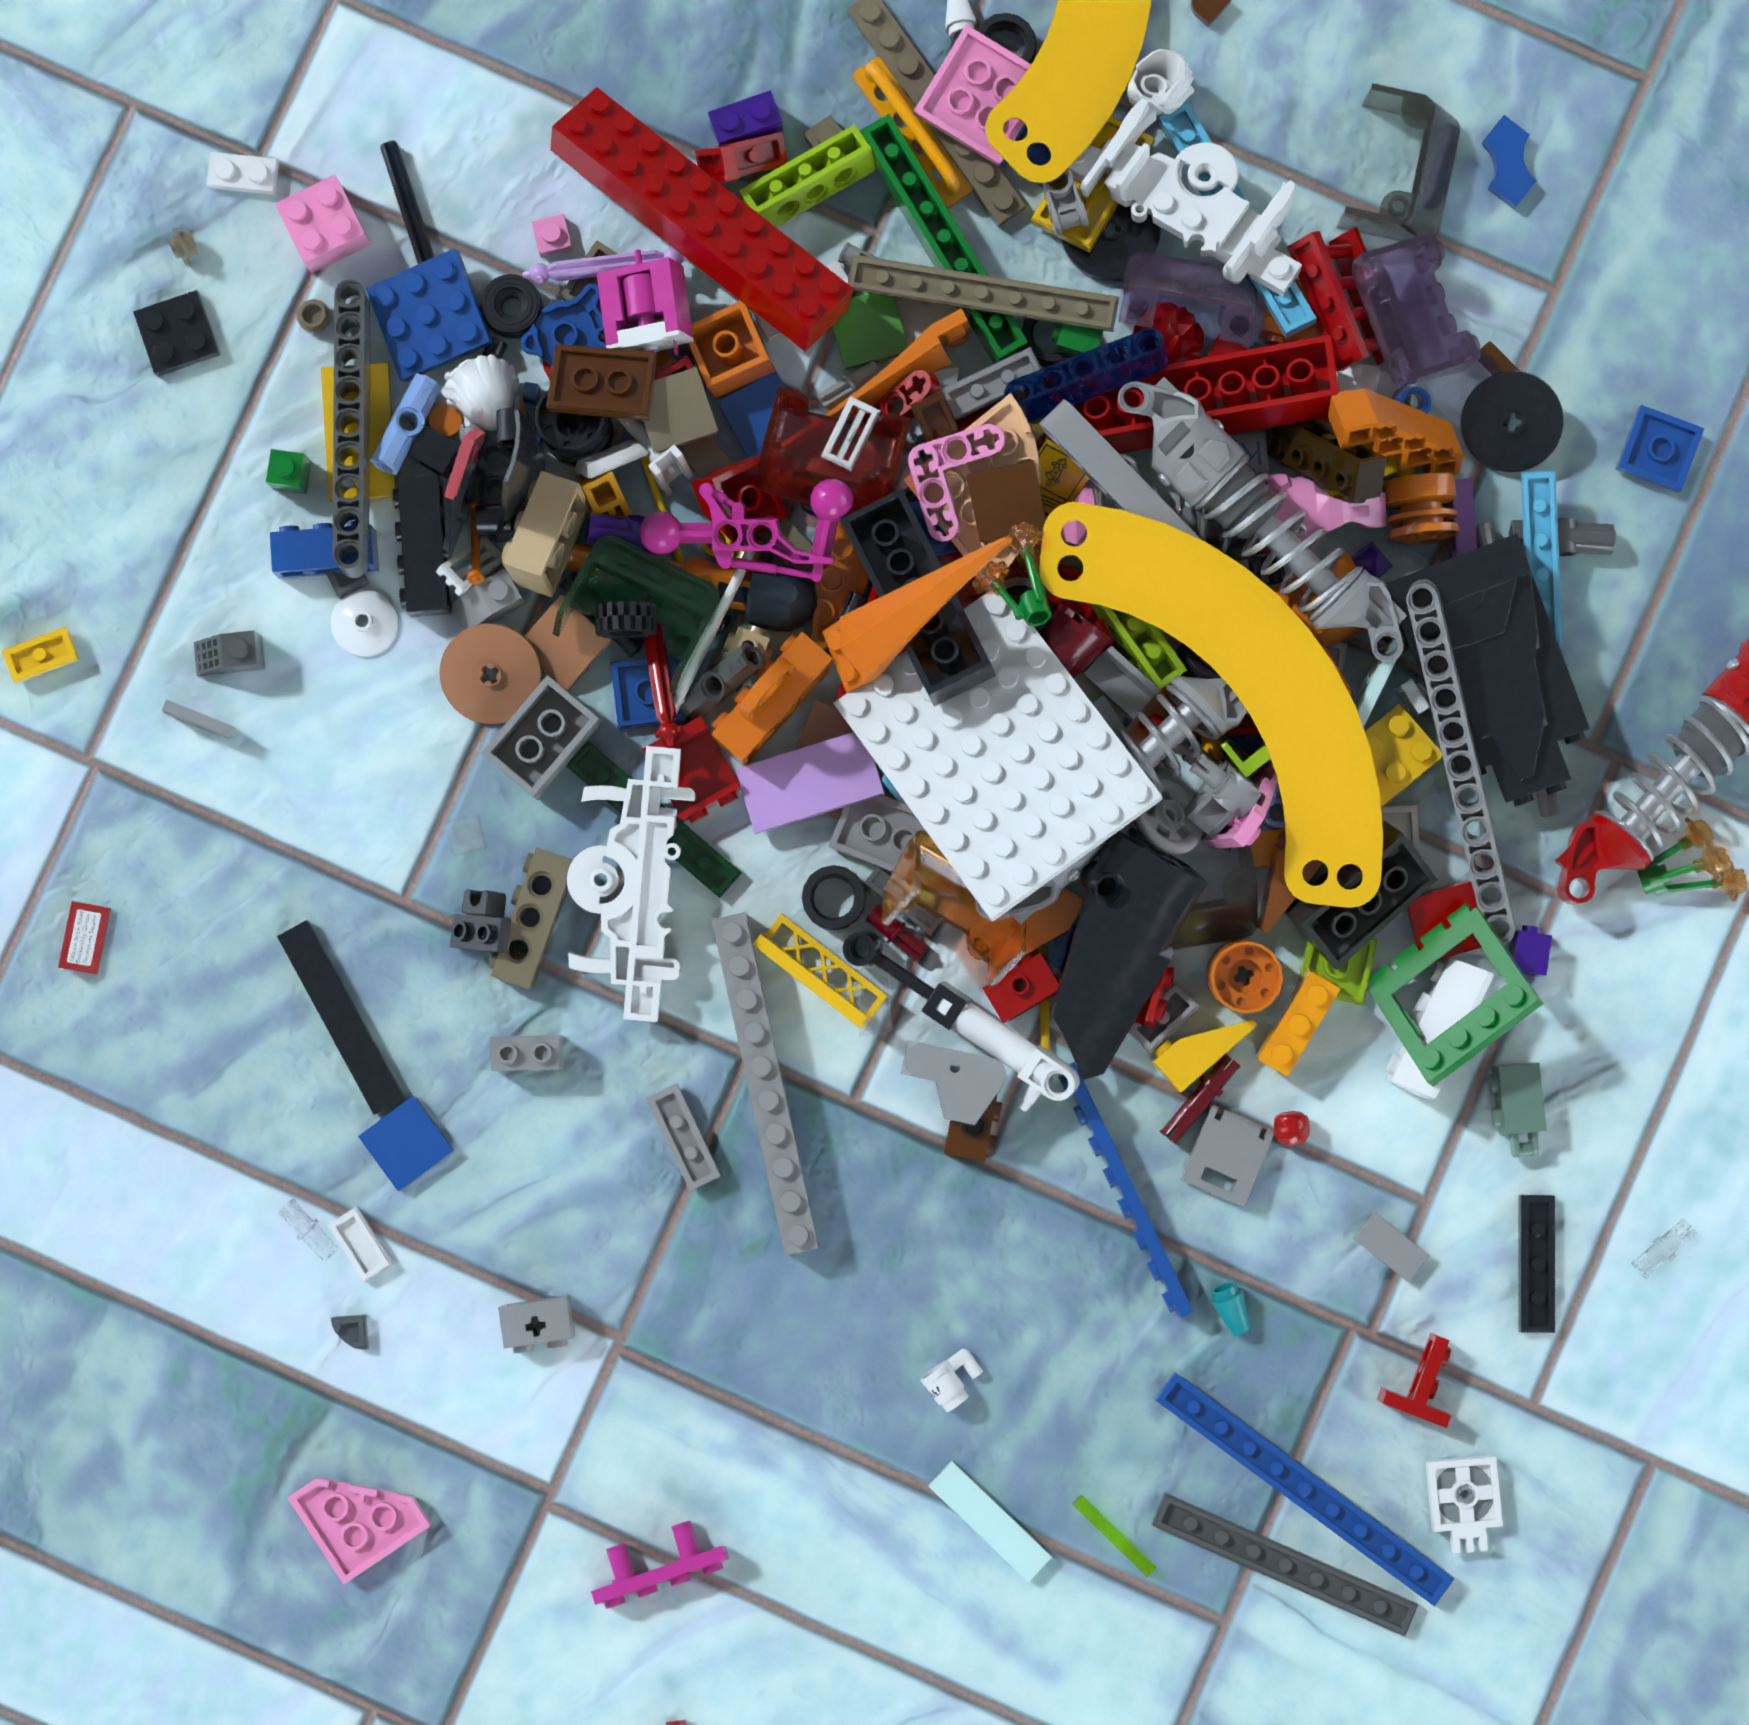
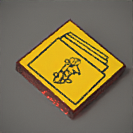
M1043 432L1036 444L1040 458V490L1045 514L1049 516L1058 506L1073 502L1090 479Z

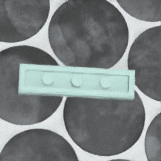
M952 1460L928 1485L1028 1583L1052 1558L1050 1553Z

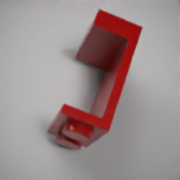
M701 716L682 726L683 732H679L673 747L681 749L678 787L693 789L696 801L670 800L677 809L681 821L689 820L691 824L708 816L707 809L718 803L720 807H724L737 800L739 797L736 793L741 791L738 781ZM661 738L648 745L668 748L666 742ZM644 747L642 751L646 756V747Z

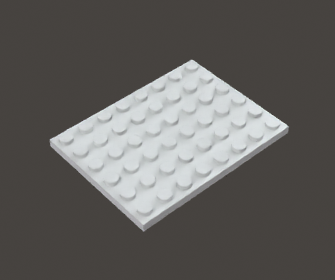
M995 587L964 609L996 674L995 677L934 707L905 651L888 665L879 678L866 686L845 694L834 702L840 714L992 922L1163 799L1160 792L1034 626H1028L1024 619L1016 620L1012 609L1000 596Z

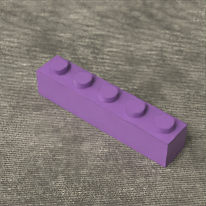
M1472 478L1455 479L1457 498L1449 502V506L1446 507L1458 511V517L1450 522L1459 524L1460 533L1457 536L1448 538L1452 542V548L1449 549L1450 559L1477 549Z

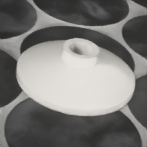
M357 590L351 592L337 603L332 613L331 630L334 639L341 648L355 656L369 657L383 652L392 644L398 632L399 620L395 607L389 599L376 591ZM360 616L368 617V624L365 627L357 625V619Z

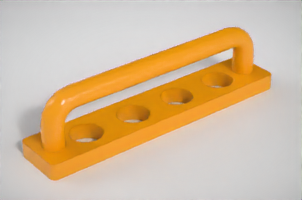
M875 57L853 73V80L879 117L882 118L890 114L892 119H894V116L898 113L906 124V128L898 127L946 208L950 209L972 194L971 185L926 121L913 113L916 107L882 59ZM878 86L888 99L887 101H881L876 98L874 92ZM916 140L925 151V155L917 154L913 150L912 145ZM935 167L945 181L939 182L932 177L931 172Z

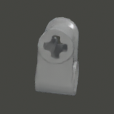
M1068 168L1054 181L1043 183L1044 197L1056 236L1061 235L1063 230L1075 226H1089L1084 203L1079 196L1073 175ZM1055 182L1066 184V187L1061 190H1054L1050 186Z

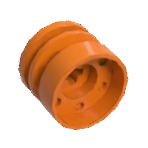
M1425 473L1403 476L1384 482L1383 492L1386 495V507L1401 510L1400 513L1386 519V525L1398 527L1389 530L1387 533L1390 543L1426 545L1440 542L1443 539L1457 536L1460 533L1459 524L1448 522L1458 517V511L1442 508L1443 504L1454 501L1457 498L1454 475L1448 473Z
M1245 939L1228 941L1218 947L1209 958L1205 972L1207 987L1213 997L1230 1010L1245 1014L1259 1012L1271 1005L1279 995L1283 982L1281 964L1275 954L1262 944ZM1240 966L1244 970H1250V974L1246 976L1247 982L1244 984L1240 980H1234V976L1238 974L1237 968Z

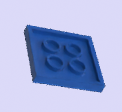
M455 248L366 288L398 377L404 383L412 380L416 373L420 375L426 374L494 344L460 252Z

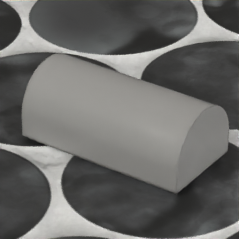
M1174 983L1163 995L1162 1000H1167L1166 1011L1163 1020H1157L1155 1028L1134 1023L1129 1030V1034L1150 1055L1200 1009V1006L1177 983Z

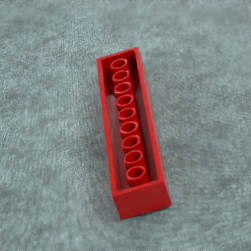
M598 87L592 90L552 126L550 151L804 352L848 311L853 287Z

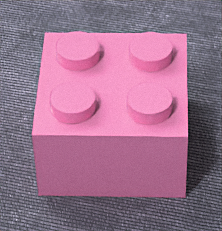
M336 174L275 203L304 264L311 274L371 245Z

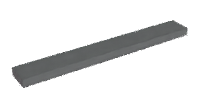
M1164 1492L1151 1522V1525L1402 1636H1406L1418 1604L1412 1600Z

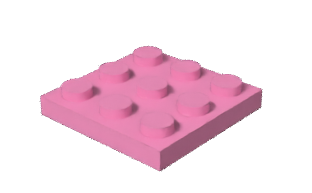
M966 24L913 113L995 165L1000 166L1003 158L987 139L985 132L986 120L992 109L1017 85L1031 64ZM1016 118L1007 120L1003 126L1004 134L1010 140L1015 141L1025 123Z

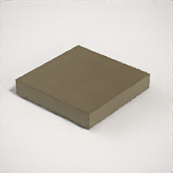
M697 367L654 381L649 421L643 420L654 454L666 451L672 445L679 447L719 433Z

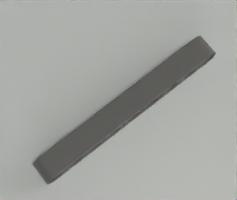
M348 279L339 283L334 293L333 559L345 576L357 578L365 574L369 567L370 301L361 283ZM350 296H360L354 304L345 303ZM352 327L360 328L354 336H345L348 329ZM359 359L358 365L354 368H345V364L349 360ZM349 392H359L356 399L352 401L344 400ZM349 424H359V427L355 432H344L345 428ZM349 456H359L356 464L352 466L344 465L345 460ZM348 489H359L355 497L350 499L344 498V494ZM352 520L359 521L355 530L350 532L344 531V526L347 522ZM348 554H359L357 561L353 564L347 565L343 563L344 558Z

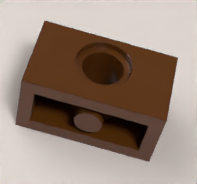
M997 1094L981 1116L983 1128L979 1133L969 1134L964 1128V1123L953 1120L949 1121L944 1154L985 1162L986 1155H993L996 1135H990L992 1121L999 1122L1002 1102L996 1101Z

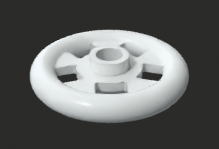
M1159 778L1162 783V792L1167 793L1168 800H1162L1153 806V816L1148 815L1146 811L1135 819L1136 824L1144 838L1155 848L1169 854L1189 852L1199 843L1203 830L1185 817L1183 807H1187L1193 796L1180 784L1168 779ZM1157 827L1168 834L1166 838L1157 832ZM1181 827L1188 833L1184 839L1176 832Z

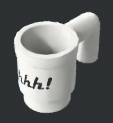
M967 1349L959 1350L920 1379L937 1404L942 1405L946 1412L953 1410L969 1397L963 1389L965 1386L954 1371L963 1365L972 1379L983 1372Z

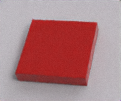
M1465 880L1424 892L1406 908L1415 943L1420 949L1424 947L1420 938L1440 922L1444 923L1447 928H1450L1451 925L1447 917L1465 903L1472 910L1478 908L1472 881ZM1472 933L1438 960L1482 948V946Z

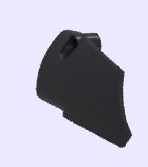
M520 395L514 397L513 408H503L496 411L497 440L485 443L478 453L481 503L475 507L476 528L478 535H488L496 543H504L513 538L516 532L514 526L517 515L521 510H525L529 501L527 499L529 486L533 480L538 479L541 471L545 472V456L536 440L535 424ZM493 452H500L503 454L501 463L496 466L488 465L487 457ZM495 485H502V497L496 500L489 498V490Z

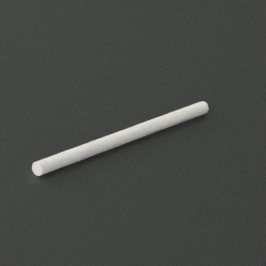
M745 551L741 559L752 560L755 552ZM736 568L674 696L676 715L747 570Z

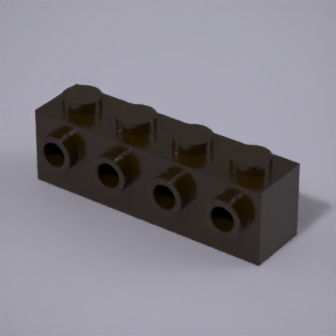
M1316 420L1271 427L1267 454L1279 460L1282 466L1301 472L1302 477L1313 479L1323 484L1324 489L1335 491L1345 496V500L1351 503H1364L1366 499L1381 496L1387 457L1362 444L1341 449L1334 430Z

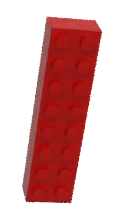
M1331 335L1061 384L1062 400L1068 401L1119 454L1153 448L1154 426L1152 418L1145 415L1128 413L1119 405V391L1129 382L1138 381L1156 385L1165 377L1180 392L1187 393L1200 400L1204 411L1213 420H1219L1224 426L1223 430L1228 435L1327 418L1331 396L1340 393L1336 357ZM1131 387L1126 392V402L1132 407H1139L1144 401V393L1137 387Z

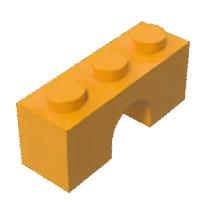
M1307 967L1292 992L1290 1003L1281 1019L1275 1026L1271 1027L1257 1050L1256 1056L1258 1060L1288 1077L1341 988L1338 984Z

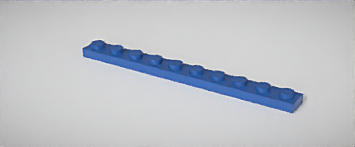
M1175 1371L1155 1397V1401L1434 1607L1453 1582L1454 1578Z

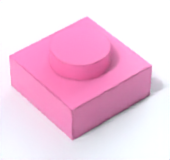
M564 214L531 222L540 257L573 249Z

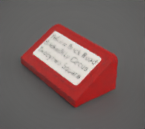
M76 901L71 902L58 964L59 968L98 975L111 908Z

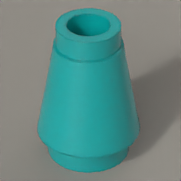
M1227 1282L1215 1287L1211 1291L1213 1297L1211 1303L1231 1331V1334L1236 1336L1250 1330L1251 1326L1243 1289L1238 1288L1236 1282Z

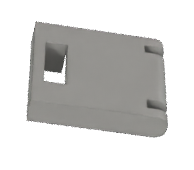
M1211 1104L1180 1180L1244 1207L1273 1139L1274 1131L1267 1129L1263 1139H1260L1258 1137L1262 1129L1261 1125L1225 1109L1219 1120L1214 1119L1218 1112V1106ZM1205 1167L1236 1180L1232 1183L1230 1191L1202 1180L1201 1176Z

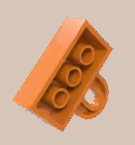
M803 632L797 638L792 634L779 649L781 656L775 663L769 660L757 673L759 678L752 688L747 685L734 700L736 707L729 714L726 711L722 712L712 724L714 731L711 735L714 741L742 766L750 763L834 668L833 658Z

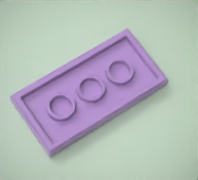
M854 732L735 769L755 834L885 795L875 760Z

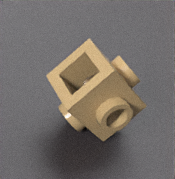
M748 624L747 629L738 626L736 634L729 633L723 651L727 652V658L742 644L749 642L758 647L764 656L763 665H765L772 659L775 649L770 648L771 640L765 637L767 631Z

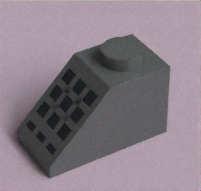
M254 630L218 634L194 642L197 676L265 669L262 636Z

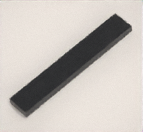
M305 920L278 935L279 942L373 1115L405 1099L309 920Z

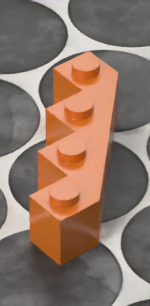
M1366 388L1355 391L1345 390L1331 396L1328 418L1341 449L1364 444L1365 447L1385 457L1393 455L1399 471L1421 466L1424 474H1459L1464 455L1450 422Z

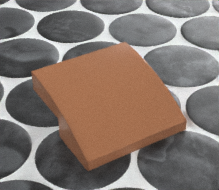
M562 595L548 608L525 636L539 657L541 669L567 692L590 669L589 666L611 643L609 638L597 636L595 634V625Z

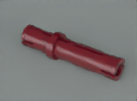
M1225 1053L1206 1077L1204 1075L1200 1077L1199 1081L1201 1083L1159 1132L1168 1138L1172 1131L1177 1128L1168 1138L1177 1145L1178 1141L1215 1096H1221L1223 1093L1221 1089L1241 1066L1234 1060L1230 1063L1232 1059Z

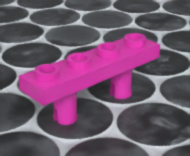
M686 1521L671 1527L680 1557L677 1558L678 1561L642 1574L634 1572L625 1543L608 1548L606 1551L615 1580L612 1581L613 1584L591 1591L595 1605L604 1603L605 1608L608 1609L625 1603L624 1596L637 1592L640 1598L657 1592V1584L670 1580L671 1586H675L691 1580L689 1573L702 1569L704 1575L721 1570L724 1568L722 1562L730 1559L726 1546H720L706 1552L703 1549L700 1550L691 1521Z

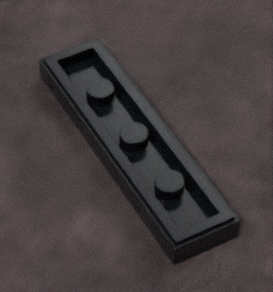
M1518 1195V1332L1555 1333V1195Z

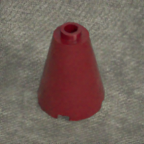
M1061 601L1054 607L1042 636L1073 679L1111 646L1115 640Z

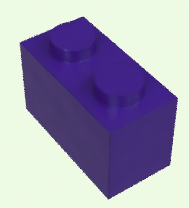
M771 90L708 112L709 124L717 146L776 132H782L783 134L782 119Z

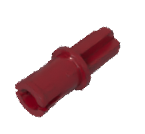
M880 904L865 919L866 922H869L888 939L886 941L888 944L892 942L913 961H918L926 952L927 946L904 927L906 923H899Z

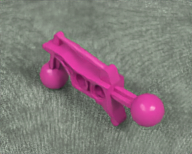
M826 479L814 487L810 496V505L818 520L811 551L799 549L782 534L779 518H745V505L742 502H734L727 498L726 494L715 489L713 484L709 482L703 483L699 488V492L709 504L712 523H680L672 514L657 511L644 518L640 525L639 535L644 547L654 554L663 555L671 553L680 543L712 544V550L721 568L732 567L774 575L779 573L809 578L818 582L822 578L824 565L835 562L836 556H832L838 521L850 514L854 505V496L851 489L838 479ZM724 503L732 508V517L729 516L721 504ZM729 524L736 528L738 537L734 543H727L722 539L720 532L723 525ZM758 525H765L772 531V539L769 543H760L755 538L754 532ZM733 551H771L792 563L814 564L813 570L809 572L779 567L777 564L734 558Z

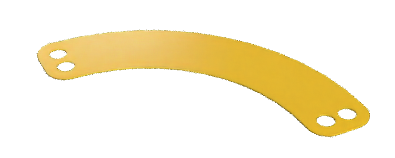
M1057 0L1055 13L1045 41L1033 63L1017 85L992 109L985 124L986 136L991 146L1021 177L1034 183L1054 181L1092 143L1111 117L1131 79L1144 42L1151 0ZM1016 118L1023 121L1027 127V136L1021 141H1012L1007 138L1003 131L1004 123L1007 120ZM1033 143L1046 145L1051 152L1050 161L1045 165L1033 164L1027 157V148Z
M1069 502L1055 508L1049 514L1044 524L1039 563L1040 578L1047 590L1062 599L1097 604L1130 614L1160 628L1185 644L1207 662L1230 686L1252 717L1267 747L1275 769L1284 811L1286 835L1284 879L1289 891L1299 900L1310 904L1353 908L1369 902L1380 887L1382 871L1383 825L1380 790L1371 748L1356 706L1335 665L1310 629L1277 593L1243 565L1205 541L1166 523L1120 509L1079 502ZM1069 521H1079L1086 527L1087 538L1079 546H1069L1062 539V528ZM1068 555L1078 557L1083 564L1082 575L1074 581L1062 579L1057 570L1059 561ZM1312 860L1323 862L1328 869L1326 881L1318 886L1308 884L1302 874L1304 866ZM1346 864H1354L1362 871V882L1355 889H1345L1337 881L1339 869Z

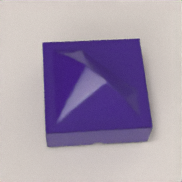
M1372 540L1351 557L1356 567H1363V570L1366 569L1372 576L1380 578L1393 567Z

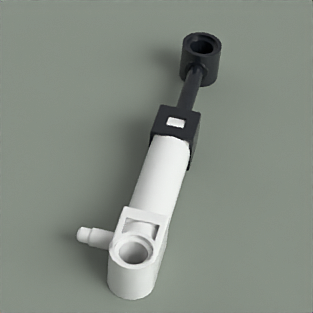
M860 931L849 935L845 939L843 955L850 964L855 966L867 964L872 966L875 964L927 1000L921 1010L924 1014L946 1029H954L1019 1073L1017 1077L1029 1084V1087L1022 1096V1100L1018 1104L1021 1110L1028 1111L1040 1093L1051 1100L1062 1101L1070 1097L1078 1089L1080 1079L1077 1070L1043 1046L1037 1047L973 1004L972 998L948 982H941L934 989L882 954V942L876 933ZM859 939L865 940L869 945L870 951L866 957L860 956L856 951V944ZM1060 1073L1067 1078V1090L1060 1091L1054 1087L1052 1083L1054 1074Z

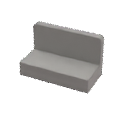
M1109 646L1081 674L1084 679L1130 720L1135 719L1138 712H1141L1152 698L1157 697V694L1161 693V690L1112 646Z

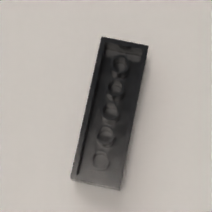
M902 488L840 519L879 598L942 567ZM956 594L904 647L934 707L996 676L992 664Z

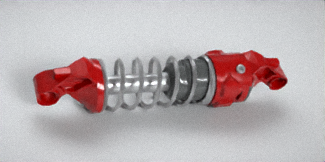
M1749 638L1740 644L1739 654L1728 662L1723 672L1700 696V707L1692 716L1683 715L1684 725L1681 728L1682 732L1677 737L1672 734L1665 735L1666 742L1674 750L1677 758L1669 764L1657 754L1648 753V760L1662 774L1652 784L1639 773L1631 772V780L1645 792L1636 803L1621 792H1613V797L1617 803L1628 811L1621 820L1606 811H1596L1588 820L1573 828L1566 849L1555 860L1562 868L1557 892L1563 902L1575 905L1592 899L1596 888V873L1600 869L1645 870L1654 859L1652 852H1661L1663 849V841L1659 831L1665 833H1678L1680 831V819L1676 812L1682 814L1696 813L1698 811V802L1694 793L1700 795L1713 794L1716 790L1714 777L1716 775H1731L1733 772L1732 762L1737 757L1749 755ZM1723 767H1727L1725 771L1721 770ZM1699 775L1707 778L1710 787L1708 790L1695 787L1690 783ZM1684 790L1692 802L1693 806L1691 809L1680 807L1673 803ZM1666 810L1674 820L1675 826L1673 828L1656 822ZM1648 830L1652 832L1657 841L1656 847L1647 845L1641 838ZM1573 880L1579 881L1583 886V893L1579 898L1572 896L1569 886Z

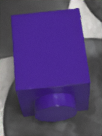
M1522 925V930L1515 931L1513 938L1510 940L1508 951L1524 975L1547 976L1552 935L1542 934L1543 928Z

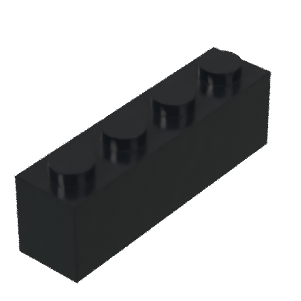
M438 475L397 478L398 488L393 489L394 508L399 509L400 522H395V536L397 542H402V555H397L399 575H404L405 588H400L399 590L401 608H406V612L411 617L452 614L450 587L445 582L447 577L445 575L440 577L436 573L439 566L448 560L442 557V548L446 534L443 482Z

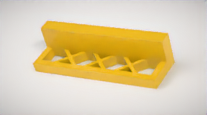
M782 913L766 934H760L752 944L859 1028L866 1027L888 998L886 993ZM783 924L793 931L795 946L781 947L772 940ZM799 936L809 944L800 945ZM801 949H817L820 952L822 966L806 967L802 963ZM796 950L797 959L787 951ZM826 957L830 959L833 963H835V965L827 966ZM837 968L844 970L847 973L848 987L833 988L829 984L827 970ZM815 971H822V972H823V979H822L821 977H819L817 974H815L814 972H815ZM852 977L862 985L853 986ZM868 989L878 997L867 1012H864L856 1005L854 990ZM849 991L850 1000L840 992Z

